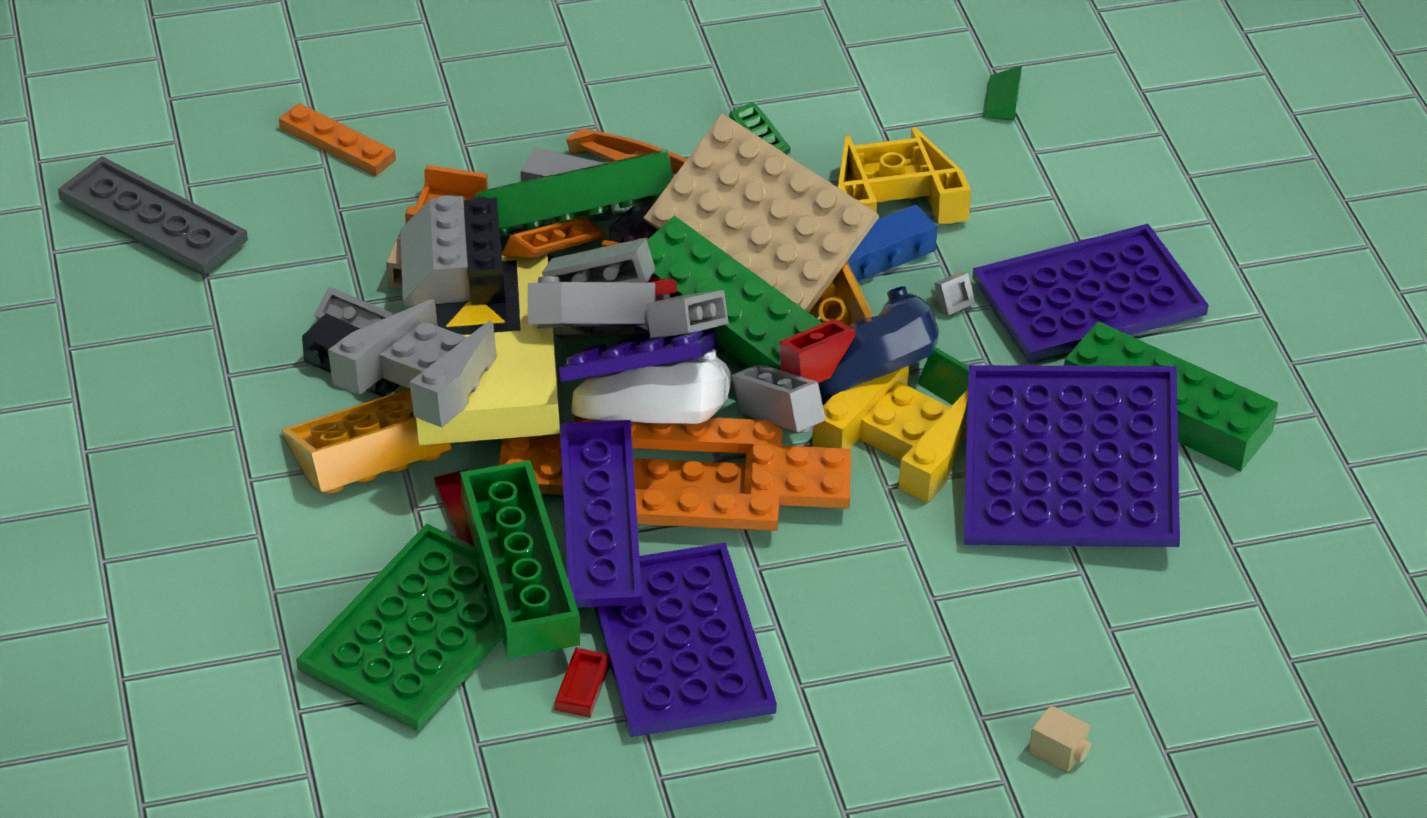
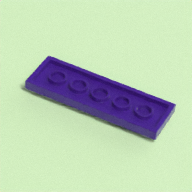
M631 420L560 423L567 577L577 608L642 605Z

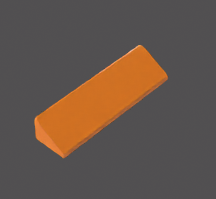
M582 216L510 235L502 255L507 257H536L605 238L606 233Z

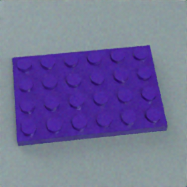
M1149 224L973 268V280L1028 362L1072 351L1098 321L1125 334L1133 335L1205 316L1209 307L1208 303Z
M705 329L693 333L680 334L673 338V335L649 338L641 344L639 338L620 341L607 349L606 344L586 347V349L567 358V364L559 368L561 382L703 357L717 344L714 331L706 332Z
M726 543L640 556L642 605L594 607L606 652L609 654V663L630 737L776 713L777 702Z

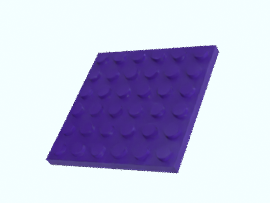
M969 365L964 545L1179 547L1177 366Z

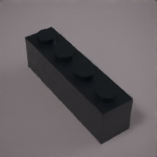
M476 197L472 200H464L472 305L506 303L497 197Z

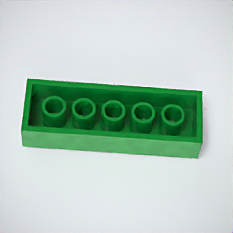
M666 149L481 190L475 194V198L497 197L500 235L511 233L513 226L523 224L524 230L543 226L545 224L544 219L555 217L556 223L575 219L576 212L587 210L589 216L607 212V205L619 203L621 209L638 205L639 198L651 196V201H656L674 178L669 152Z
M675 215L647 240L655 265V271L651 277L674 279L676 281L677 293H670L671 298L687 294L724 290L729 324L706 329V332L714 331L717 344L748 367L763 364L781 370L779 341L822 324L820 320Z
M1099 321L1065 358L1064 366H1177L1178 443L1240 472L1273 432L1278 402Z
M527 460L460 472L463 509L507 659L580 646V615L531 461Z

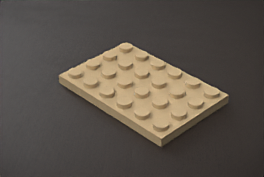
M721 113L644 216V219L649 224L659 230L675 215L808 313L879 218L875 211L723 113Z

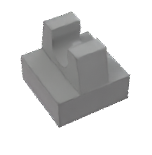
M959 272L934 283L935 287L931 289L933 301L940 305L942 314L950 315L976 304L969 275L966 272Z

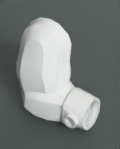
M711 349L703 357L676 361L670 365L660 364L588 377L573 391L571 413L577 417L593 420H631V422L702 423L709 420L726 401L732 383L731 372L726 363L716 357V350Z

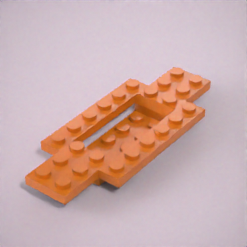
M575 415L574 422L612 421V420H593V419H586V418H582V417H577V416ZM710 418L697 424L631 422L632 448L746 454V463L633 458L637 524L778 531L779 505L847 509L850 507L851 449L782 445V427L774 425L769 420ZM560 435L502 439L499 465L530 460L541 494L563 495Z

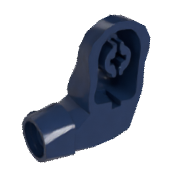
M906 286L889 290L887 292L888 301L883 305L879 315L862 318L849 326L855 330V337L831 378L818 383L821 397L845 391L931 356L938 342L939 327L935 319V313L930 305L916 294L908 293Z

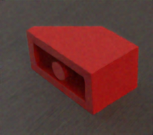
M834 318L779 341L781 370L817 381L818 383L831 378L853 341L855 330Z

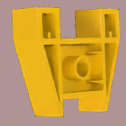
M916 127L911 128L910 139L854 145L850 135L845 136L838 183L839 189L876 213L877 202L882 203L890 200L914 199L926 196L938 224L969 221L971 188L963 171Z
M908 365L895 372L861 383L833 395L823 405L825 421L813 426L812 445L816 447L851 449L860 439L901 460L898 489L929 503L947 483L966 430L968 390L949 407L908 386Z

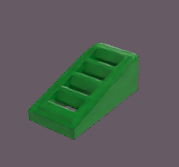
M754 102L730 112L729 118L760 138L762 137L769 144L772 143L774 147L783 153H790L791 147Z

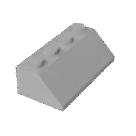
M444 195L439 198L429 199L400 229L403 307L415 306L430 299L435 300V304L471 301L463 196Z

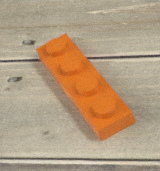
M301 103L295 105L279 118L280 129L374 176H377L396 160L394 149Z

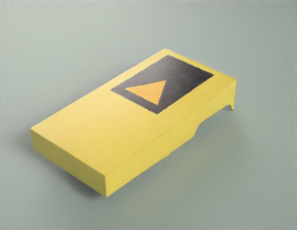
M548 254L536 257H507L502 255L506 303L472 305L471 301L435 304L438 327L465 337L470 336L488 321L493 322L497 357L489 370L483 371L479 378L480 385L476 391L470 392L465 409L442 428L416 418L419 445L560 434L553 328H535L528 325V283H538V277H543L542 271L548 264Z

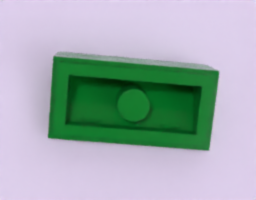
M1022 66L990 75L984 117L1014 121Z
M936 348L933 354L927 358L918 384L953 405L968 390L969 366Z

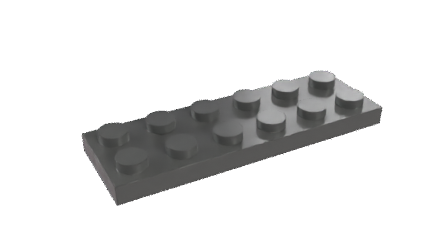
M103 156L58 189L60 200L203 275H206L248 241L247 230Z

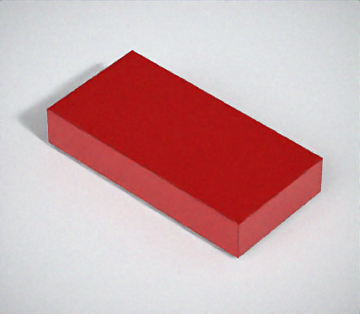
M575 648L555 699L556 711L591 718L610 667L609 654Z

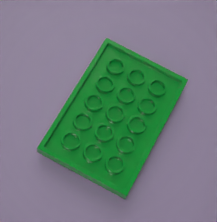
M426 524L296 659L297 669L419 731L502 639L475 547Z

